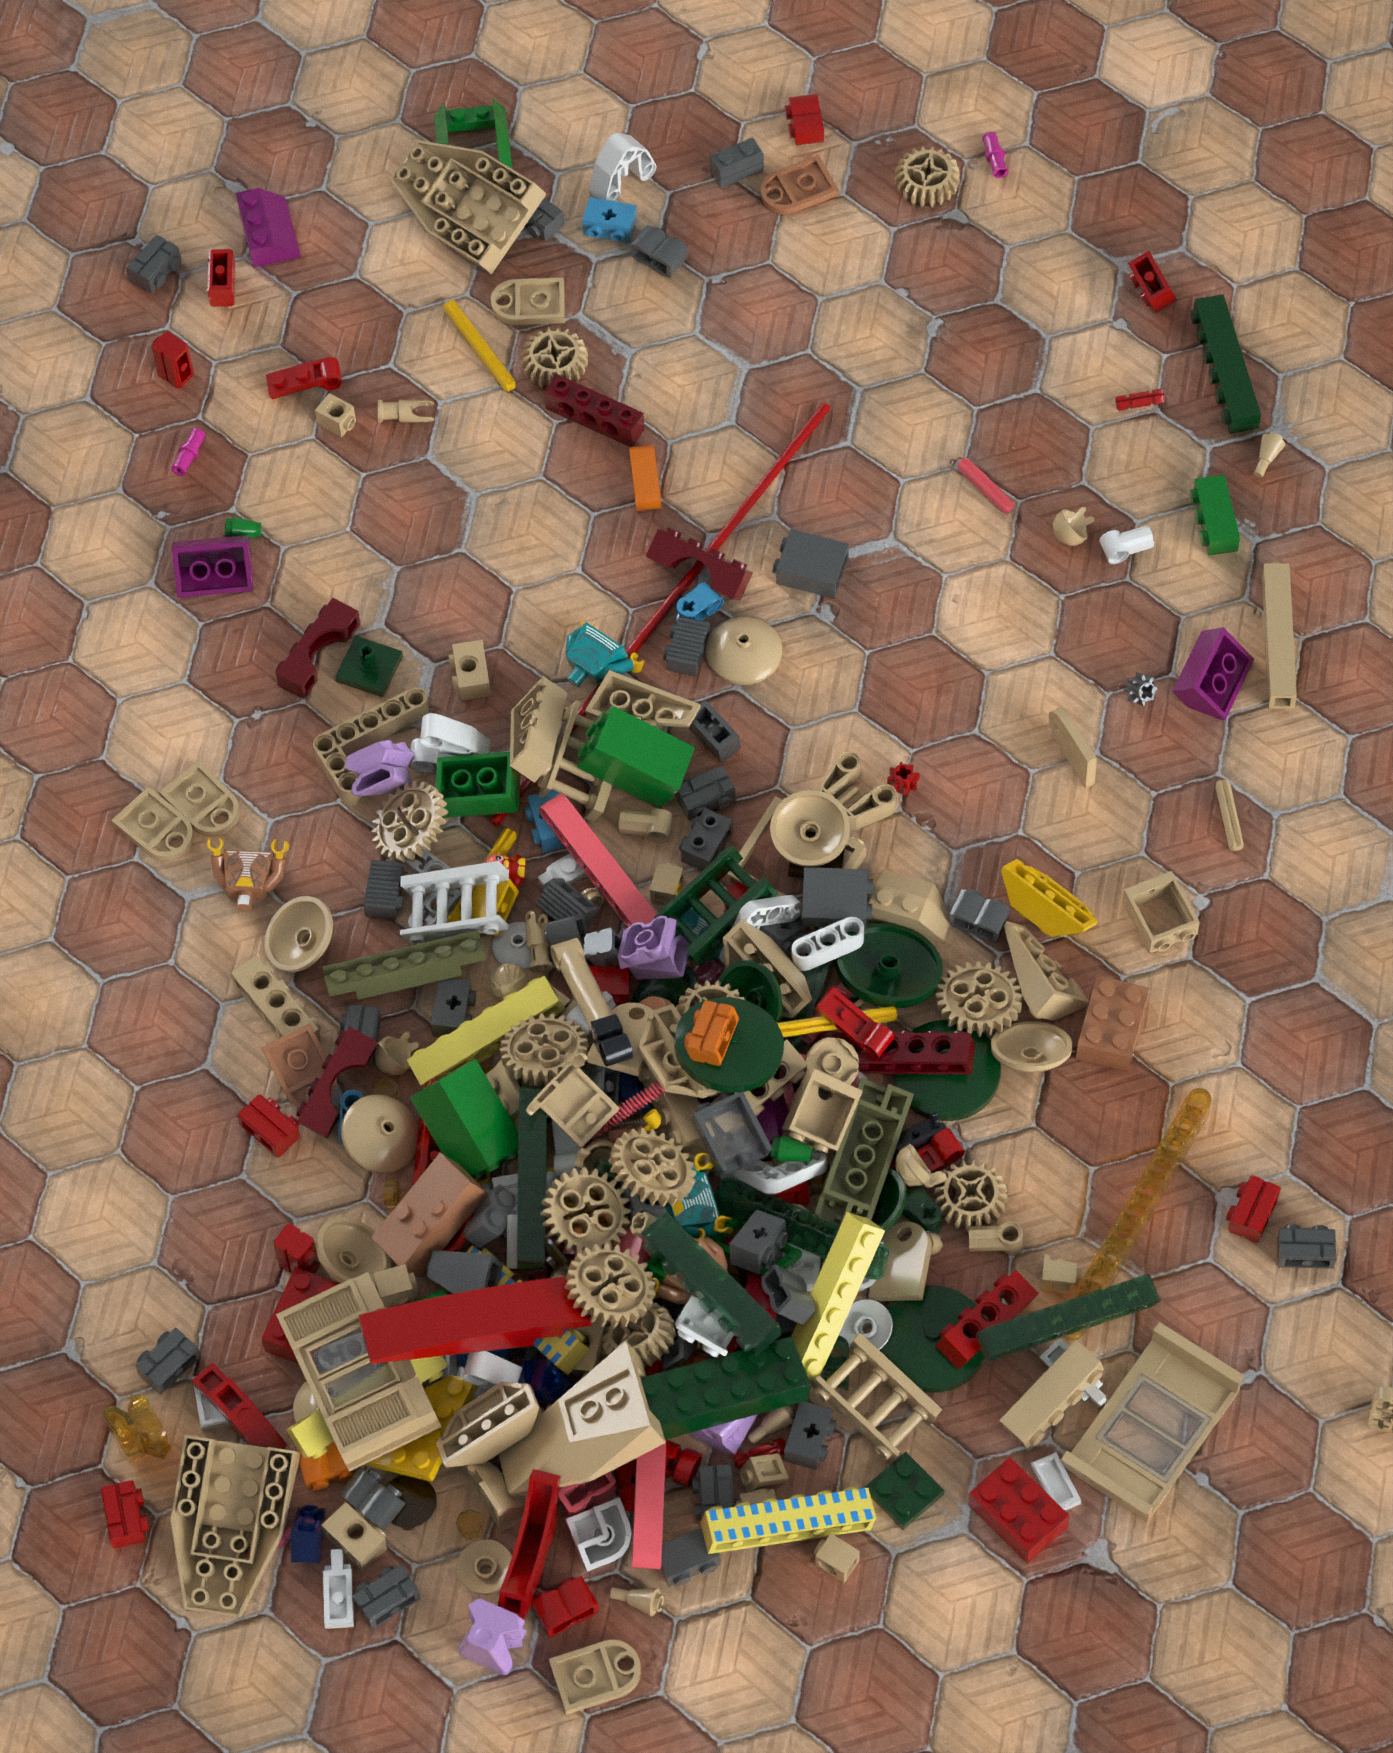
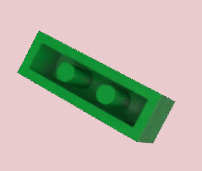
M1225 475L1196 478L1194 489H1190L1191 503L1196 504L1197 510H1195L1196 524L1201 525L1202 531H1200L1201 545L1206 546L1208 556L1238 552L1240 536Z

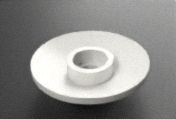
M525 922L510 923L507 930H502L499 937H494L492 943L493 954L501 965L511 963L519 965L524 970L530 968L531 953L527 948ZM516 940H523L520 944L514 943Z
M866 1299L853 1303L839 1333L841 1341L851 1350L849 1347L853 1339L861 1333L880 1350L888 1342L892 1333L893 1323L891 1315L886 1307L874 1300ZM872 1325V1331L866 1334L865 1328Z

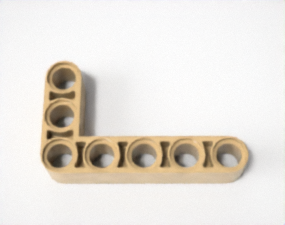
M419 687L408 689L315 737L313 748L316 761L343 803L354 805L363 798V796L353 795L352 790H346L352 787L359 777L354 771L345 768L348 755L379 742L422 720V717L429 713L428 698L423 689ZM347 737H353L352 739L345 740ZM335 768H342L341 770H338V771H335V770H334Z

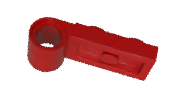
M333 357L309 361L266 374L268 393L271 399L317 386L324 390H335L342 385L339 361Z
M831 987L814 1008L867 1054L876 1059L880 1058L895 1038V1035L889 1028L881 1023L874 1022L835 987Z
M950 1128L939 1131L931 1138L929 1144L916 1150L932 1174L958 1161L965 1154L964 1148ZM896 1162L892 1163L889 1168L896 1171Z

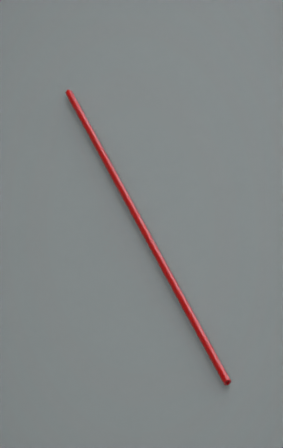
M823 402L706 550L711 551L712 548L719 550L828 413L830 406L827 403ZM700 560L694 563L625 650L628 655L627 658L630 659L632 653H637L705 567L704 563ZM601 683L596 686L580 706L578 715L586 717L585 710ZM575 724L573 725L571 734H572V733L575 731V729L578 727L577 725H575ZM526 776L520 782L519 800L533 783ZM508 813L494 814L490 822L498 827Z

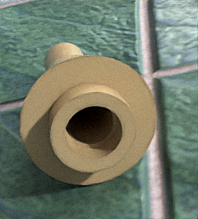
M1269 432V434L1262 435L1259 462L1254 471L1255 476L1263 478L1268 465L1285 447L1286 444L1279 434Z
M789 1406L771 1410L761 1422V1426L747 1436L748 1439L755 1445L767 1434L770 1435L792 1425L794 1422L792 1418L795 1416V1413Z
M612 1587L610 1591V1598L625 1601L627 1604L652 1617L656 1612H660L663 1606L664 1598L663 1595H660L659 1588L624 1590Z

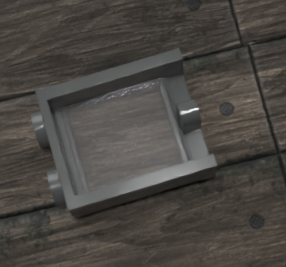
M727 1092L719 1097V1102L712 1105L709 1102L701 1104L694 1109L695 1113H693L690 1119L714 1162L719 1178L768 1156L772 1150L744 1092L736 1094Z

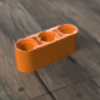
M654 445L629 447L636 511L662 509Z

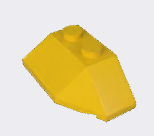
M1018 859L1002 867L1001 872L1010 905L1022 917L1038 926L1043 933L1051 937L1083 933L1097 924L1098 920L1093 916L1088 906L1048 875L1031 866L1024 865Z

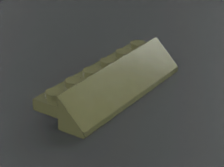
M479 930L326 965L322 966L329 997L356 991L357 999L360 1000L462 976L460 966L484 961L486 956Z
M863 1078L859 1080L856 1088L863 1092L839 1149L834 1151L810 1224L833 1233L832 1237H836L847 1212L870 1220L872 1219L914 1096L913 1093L891 1084L883 1087Z

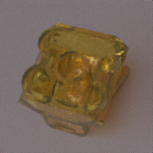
M131 1394L128 1413L115 1406H110L103 1410L104 1418L114 1441L127 1463H132L147 1454L164 1460L167 1453L172 1450L168 1437L144 1394Z

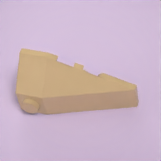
M609 670L586 708L585 713L598 718L601 712L605 713L613 705L650 725L690 727L701 705Z
M1008 921L1004 923L1023 999L1029 1006V1012L1035 1018L1054 1021L1089 1005L1090 1001L1073 978L1067 980L1059 971L1062 966L1057 961H1053L1043 954L1045 948L1025 926Z
M488 1461L481 1464L460 1466L500 1532L522 1520L527 1494L511 1497L508 1494L503 1473Z

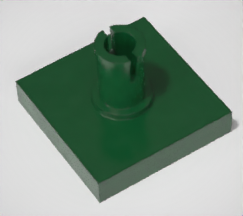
M355 636L335 675V680L338 683L383 697L403 658V652Z

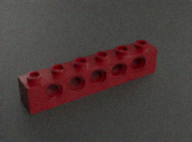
M903 1030L899 1033H893L895 1038L879 1059L870 1056L866 1052L861 1053L863 1049L842 1032H820L813 1043H810L811 1048L823 1038H840L853 1046L858 1054V1071L862 1074H972L975 1044L971 1034L964 1031H954L952 1033H940L938 1031L913 1033L912 1031ZM891 1049H896L892 1053H887ZM918 1049H923L919 1053H914ZM944 1049H949L946 1053H940Z

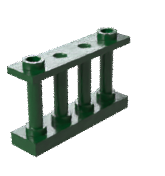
M732 845L721 851L709 866L673 900L664 905L654 917L655 919L659 916H667V918L677 920L676 930L690 944L685 951L700 967L724 946L723 937L732 929L739 911L747 902L773 898L778 895V892L764 877L756 882L738 864L743 857ZM729 871L749 889L739 900H736L719 883ZM710 889L729 907L720 918H716L700 901ZM691 907L710 926L699 937L680 919Z

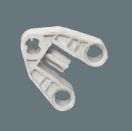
M614 133L608 138L595 161L588 191L594 198L617 202L621 195V174L627 176L629 169L640 180L646 181L654 174L657 167L648 150L632 136Z
M426 714L422 717L421 737L411 742V750L414 752V755L409 763V767L417 772H436L438 757L489 753L490 739L470 725L439 714Z
M487 1351L469 1353L465 1369L462 1367L457 1369L458 1377H462L466 1382L478 1386L472 1400L502 1381L529 1384L537 1399L541 1383L539 1379L524 1368Z

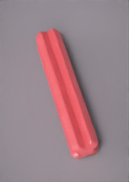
M966 457L959 461L958 470L1003 513L1008 514L1014 509L1015 503L972 461Z

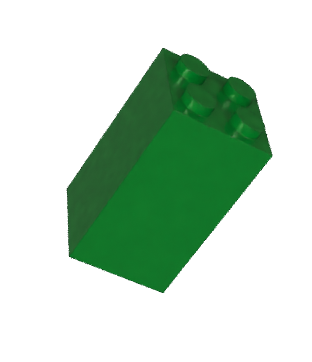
M612 705L605 713H600L596 723L592 722L588 727L586 736L589 738L587 743H584L578 752V757L581 759L577 768L660 809L679 791L695 747Z
M476 1059L446 1074L409 1097L442 1154L459 1163L474 1179L501 1166L502 1162H506L518 1155L519 1153L516 1149L525 1144Z

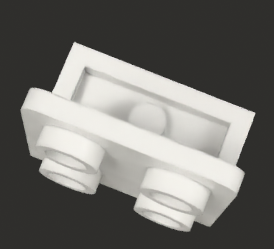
M694 1295L690 1296L675 1322L676 1328L679 1329L677 1333H679L680 1337L690 1343H693L696 1339L702 1343L701 1347H703L704 1351L716 1358L719 1354L726 1356L728 1353L726 1347L740 1325V1322Z

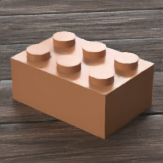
M1097 975L1079 1037L1076 1059L1129 1072L1148 1002L1149 987Z

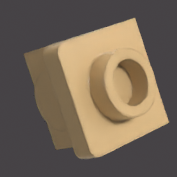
M779 1453L750 1457L740 1469V1479L747 1492L758 1490L763 1486L783 1484L788 1479Z

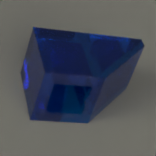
M546 1358L525 1360L518 1380L520 1384L526 1383L531 1386L538 1404L554 1403L574 1386L568 1380V1377L562 1374L553 1365V1362Z
M315 1505L297 1508L290 1531L292 1563H320L324 1542V1533L321 1525L325 1522L326 1508H318Z

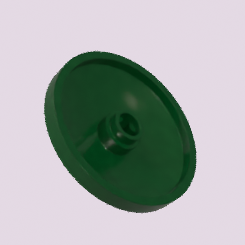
M891 923L866 925L862 946L835 960L836 972L843 985L858 998L881 1007L905 1008L924 1002L937 990L943 970L939 952L926 937L910 928ZM852 931L848 933V935L851 936L857 934L856 932Z
M717 997L706 1000L717 1002L718 1004L732 1005L739 1017L720 1066L708 1064L707 1062L693 1061L684 1047L687 1033H692L694 1028L695 1012L698 1009L701 1010L704 1001L691 1007L682 1016L677 1025L674 1038L675 1055L682 1069L699 1084L720 1092H746L764 1085L778 1071L784 1052L783 1035L776 1021L761 1007L749 1001L733 997Z
M936 1020L925 1023L912 1030V1032L926 1033L927 1031H938L940 1033H952L957 1031V1024L949 1027L948 1020ZM963 1028L961 1030L967 1033V1029ZM972 1031L971 1036L975 1044L972 1074H893L894 1084L896 1087L914 1094L910 1108L924 1117L930 1118V1114L934 1112L938 1114V1121H956L973 1116L990 1103L1000 1083L1001 1063L992 1054L991 1040L983 1032L981 1037H978L977 1031ZM918 1049L914 1053H919L923 1049ZM944 1049L940 1053H946L949 1049Z
M931 1285L925 1286L923 1300L892 1301L886 1309L889 1311L893 1323L892 1333L888 1342L879 1351L923 1392L937 1393L962 1386L974 1377L985 1360L988 1343L959 1370L935 1346L942 1339L939 1333L948 1324L952 1323L955 1326L959 1323L960 1320L957 1317L968 1306L973 1310L976 1304L967 1296L954 1289ZM963 1330L967 1337L972 1338L969 1332Z

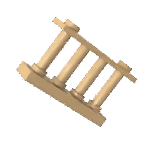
M576 700L570 707L566 706L563 711L561 720L563 723L556 741L552 767L545 776L541 775L538 786L541 788L538 797L544 798L551 790L562 793L571 799L585 804L584 807L587 808L584 818L594 822L604 812L612 785L577 768L578 764L562 758L566 746L579 751L585 743L570 736L573 725L575 724L587 730L590 724L594 722L577 714L581 702ZM558 769H564L592 782V786H594L593 793L588 795L555 780Z
M859 1333L849 1347L852 1350V1355L827 1381L818 1375L812 1384L813 1392L821 1401H828L876 1447L875 1451L880 1457L885 1460L889 1459L893 1463L901 1453L896 1446L921 1420H926L932 1424L938 1418L942 1409L867 1338ZM865 1362L872 1369V1375L846 1401L834 1389L859 1363L863 1364ZM880 1382H886L893 1389V1394L866 1420L855 1410L856 1406ZM901 1401H906L913 1407L912 1415L886 1439L875 1427Z

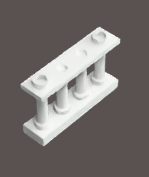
M499 861L401 876V887L413 896L412 928L400 930V935L411 945H416L479 930V934H497L501 930H507L508 923L499 915H496L497 884L501 881L509 880V870ZM486 884V917L472 919V888L476 885ZM461 888V921L447 923L448 892L450 889ZM437 892V924L423 926V896L426 893Z

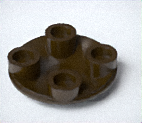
M406 1475L398 1476L389 1482L402 1492L399 1498L406 1503L393 1519L392 1524L408 1531L425 1523L432 1516L437 1507V1498L430 1482Z

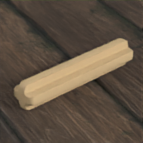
M1227 779L1219 780L1216 782V792L1229 849L1231 851H1240L1243 849L1244 842L1230 781Z

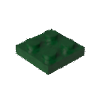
M906 1451L864 1487L869 1488L871 1498L902 1530L944 1495V1489Z

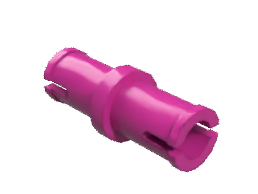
M995 132L985 133L982 141L986 149V160L991 165L993 176L995 178H1003L1008 174L1004 161V150L1000 147L998 136Z
M198 428L191 429L185 444H181L178 449L179 455L171 466L172 472L176 475L185 476L192 460H196L198 449L206 436L202 430Z

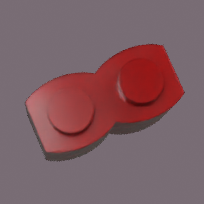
M818 95L789 97V105H785L786 120L791 119V124H788L789 138H794L795 145L824 142V127Z
M582 1576L566 1578L560 1583L558 1589L552 1591L544 1590L535 1596V1600L532 1602V1610L548 1638L566 1631L573 1625L583 1622L599 1612L598 1603Z

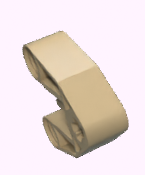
M845 751L839 755L820 784V791L833 796L842 804L849 818L850 831H854L893 815L897 808V792L893 786L881 784L869 794L863 796L857 787L852 786L861 775L860 757L853 751ZM846 766H852V767H854V768H852V769H846V768H844V767H846ZM882 799H888V800H890V801H888V802H882V801H880V800H882Z

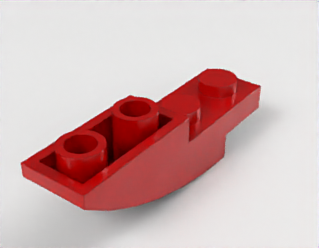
M213 1362L191 1380L192 1384L229 1422L230 1427L247 1445L278 1449L287 1447L286 1442L254 1403Z

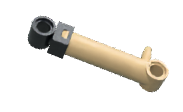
M578 938L551 945V955L555 967L558 971L562 972L591 1030L592 1041L598 1053H600L604 1065L607 1067L632 1059L633 1051L626 1033H623V1026L617 1015L612 1014L585 960Z

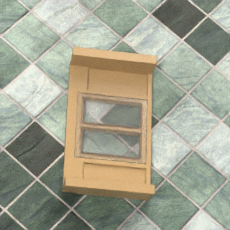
M368 1272L354 1279L351 1278L276 1314L349 1471L441 1428L410 1360L370 1364L358 1317L361 1314L385 1309V1306Z
M1159 1322L1153 1330L1152 1340L1075 1448L1071 1453L1066 1451L1061 1458V1462L1064 1468L1074 1473L1076 1477L1148 1522L1239 1393L1241 1381L1245 1375Z

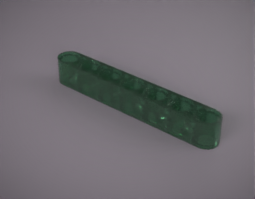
M520 1086L517 1271H545V1243L543 1235L546 1233V1226H543V1223L546 1221V1216H542L541 1212L546 1209V1206L541 1203L546 1198L547 1113L541 1108L532 1116L526 1112L528 1105L545 1086Z
M727 1177L719 1182L715 1201L719 1212L743 1223H746L756 1210L786 1220L788 1243L821 1258H827L841 1225L774 1195L761 1192L738 1179ZM879 1243L866 1272V1278L877 1280L884 1277L890 1253L887 1246Z
M1147 1274L987 1327L977 1332L975 1336L985 1360L993 1361L1150 1308L1158 1304L1161 1299L1151 1275Z

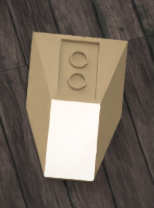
M422 140L415 142L390 179L428 233L491 275L546 196V193L533 181L483 151Z
M627 1341L623 1342L535 1419L529 1435L498 1454L508 1494L511 1497L527 1494L530 1474L533 1469L560 1475V1488L592 1481L666 1443L660 1421L649 1410L640 1378L646 1377L642 1359Z
M184 1436L171 1515L184 1609L235 1617L242 1616L283 1536L301 1453L292 1450L217 1441L210 1438ZM249 1550H251L250 1558L246 1554Z

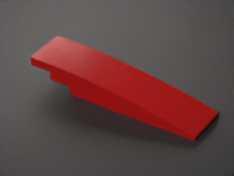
M563 1276L476 1289L411 1302L361 1314L358 1320L370 1364L534 1346L536 1339L563 1336L564 1329L592 1326L590 1322L592 1315L588 1313L582 1317L583 1308H573L576 1299L567 1298L570 1290L565 1289L568 1280Z

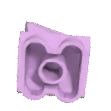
M386 740L376 742L348 755L345 768L360 774L352 785L353 795L374 796L388 795L389 793L394 795L396 794L397 787L404 790L405 783L412 784L407 767L414 752L407 747L405 742L392 744V741Z
M659 916L649 924L636 922L624 930L617 956L621 969L628 967L637 980L683 977L688 959V953L685 950L690 944L682 935L675 936L677 920L667 918V916Z
M757 1415L689 1434L693 1438L727 1455H734L741 1448L742 1441L749 1429L754 1425Z
M481 1598L475 1599L474 1602L468 1605L472 1626L458 1647L459 1655L497 1673L507 1675L513 1666L508 1649L523 1647L522 1640L526 1630L522 1627L525 1622L515 1613Z

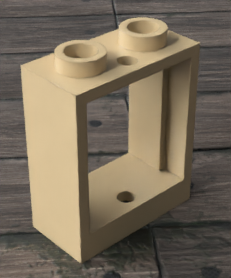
M1172 871L1124 889L1122 902L1149 953L1157 950L1165 951L1172 944L1180 941H1190L1198 935L1200 922ZM1169 894L1185 924L1153 936L1137 906Z
M815 1068L807 1069L782 1130L789 1132L788 1137L800 1142L806 1140L813 1143V1149L827 1154L828 1151H838L863 1091ZM812 1084L845 1098L828 1140L795 1126Z

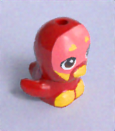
M499 854L489 856L485 863L499 861L509 870V879L517 889L521 883H525L526 858H522L518 854L514 855L513 859Z

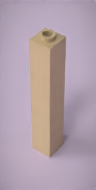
M1272 562L1264 564L1262 573L1268 708L1295 709L1297 691L1290 563Z

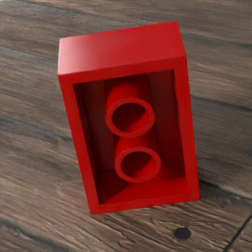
M295 1267L261 1338L264 1351L298 1363L276 1314L341 1283ZM327 1344L309 1352L316 1367L319 1363L318 1353Z
M1008 1457L969 1492L968 1506L1027 1564L1068 1528L1069 1514L1011 1457Z

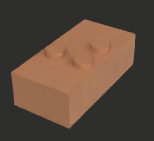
M439 1153L371 1238L398 1266L405 1264L407 1272L414 1273V1276L420 1279L427 1270V1264L431 1259L433 1250L442 1251L488 1192L459 1163Z

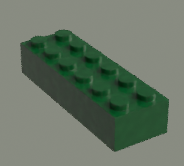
M792 1336L726 1354V1356L722 1355L717 1358H711L640 1378L649 1410L660 1421L665 1440L807 1401L810 1391V1382Z

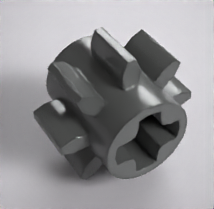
M1136 672V677L1127 678L1124 692L1130 695L1127 699L1129 702L1134 704L1137 702V704L1145 706L1146 701L1154 700L1158 687L1152 684L1153 677Z

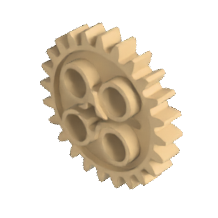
M414 781L412 785L405 783L404 790L397 787L395 796L389 793L390 800L388 802L382 801L383 810L376 811L380 817L373 820L377 827L371 830L376 835L372 840L377 844L375 848L386 858L394 862L399 860L405 863L407 858L414 861L415 854L422 857L424 848L429 851L431 850V841L438 842V839L435 837L436 834L443 833L440 825L447 823L442 818V816L448 813L443 808L447 804L442 799L444 797L443 794L424 781L421 784Z
M977 961L976 967H972L969 962H966L965 969L956 965V973L948 970L947 977H941V983L937 986L935 998L937 1012H941L942 1020L948 1019L949 1027L957 1024V1031L965 1028L967 1033L970 1034L972 1031H977L978 1037H981L982 1031H986L989 1036H992V1029H996L1001 1033L1003 1025L1010 1028L1011 1020L1017 1021L1018 1013H1021L1023 1000L1021 986H1016V978L1010 979L1009 971L1001 973V966L991 969L990 962L985 967L981 966L980 961Z
M542 1013L537 1020L531 1015L529 1016L530 1022L527 1023L519 1020L520 1027L512 1025V1033L505 1032V1040H501L502 1048H500L503 1067H507V1073H514V1079H519L523 1076L524 1083L533 1079L534 1085H537L540 1080H544L545 1085H547L550 1079H553L575 1057L581 1053L587 1056V1050H589L586 1032L582 1031L581 1025H575L574 1019L566 1022L565 1015L555 1019L554 1013L549 1018H545Z
M641 1128L639 1133L634 1129H631L629 1134L624 1132L621 1138L618 1137L609 1153L611 1155L609 1163L613 1164L610 1171L618 1173L615 1181H623L622 1189L630 1188L632 1190L630 1196L640 1195V1202L647 1198L652 1206L656 1201L662 1207L667 1202L671 1206L676 1201L682 1202L696 1182L693 1179L696 1171L692 1170L695 1164L694 1162L687 1161L690 1154L681 1152L682 1145H673L674 1138L667 1141L665 1133L656 1136L654 1129L649 1134L646 1133L644 1128Z
M586 1167L581 1169L580 1174L574 1168L570 1171L569 1176L565 1172L562 1173L560 1181L555 1179L551 1183L553 1188L546 1190L545 1194L550 1198H545L541 1203L548 1207L541 1212L542 1216L548 1217L543 1226H551L552 1228L547 1234L548 1237L554 1235L558 1237L555 1245L561 1242L565 1243L564 1252H567L572 1247L574 1248V1256H576L582 1250L584 1251L586 1247L592 1251L594 1244H597L602 1250L605 1243H608L610 1249H612L611 1243L616 1246L620 1243L618 1236L623 1237L627 1233L622 1227L630 1224V1221L624 1218V1216H627L631 1210L623 1208V1206L629 1199L620 1198L619 1195L623 1193L624 1189L616 1190L614 1188L617 1181L607 1182L608 1173H605L600 1178L596 1168L590 1175H588ZM589 1191L598 1193L600 1200L594 1201L591 1199ZM564 1197L570 1198L573 1201L574 1208H569L564 1204ZM602 1205L608 1206V1209L595 1210L589 1216L587 1213H584L569 1220L563 1218V1216L576 1215L582 1209L587 1212ZM598 1217H604L608 1222V1227H602L598 1223ZM575 1223L581 1226L583 1233H575L572 1229V1224Z
M605 1243L603 1250H601L597 1244H594L592 1251L586 1247L582 1254L578 1253L574 1261H571L565 1279L568 1280L565 1289L570 1290L567 1298L576 1299L573 1308L582 1307V1317L588 1313L592 1315L591 1323L598 1318L601 1319L602 1327L605 1326L607 1321H610L613 1328H616L619 1321L623 1327H627L629 1320L635 1324L638 1318H643L647 1310L650 1309L656 1294L653 1291L656 1282L650 1281L653 1275L652 1272H644L648 1264H639L637 1262L640 1257L639 1255L629 1256L630 1249L622 1253L620 1252L619 1245H616L615 1249L611 1250L609 1244Z

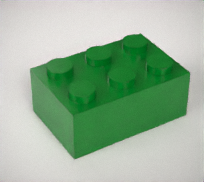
M510 752L438 757L435 788L443 794L444 797L442 799L447 802L443 808L448 811L442 818L519 812L521 773L510 766Z

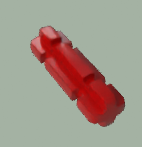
M1162 389L1152 390V393H1149V391L1129 394V397L1121 395L1115 398V405L1117 410L1121 411L1127 410L1129 406L1132 409L1150 406L1152 402L1154 405L1164 402V393Z
M784 1438L773 1440L772 1444L767 1442L747 1449V1453L742 1451L734 1454L733 1460L736 1468L740 1470L750 1457L777 1453L780 1456L783 1455L786 1447Z

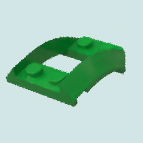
M492 98V106L455 108L453 110H445V104H443L435 113L436 142L439 144L449 145V132L496 128L499 161L512 169L506 110L496 100Z

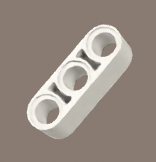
M848 917L798 938L792 944V963L799 971H808L859 949L864 942L863 922L857 917ZM852 931V932H856L857 934L851 936V935H848V934H846V933ZM831 942L833 943V945L825 946L823 945V943ZM802 952H806V953H808L809 955H808V956H800V955H798V954H799V953H802Z

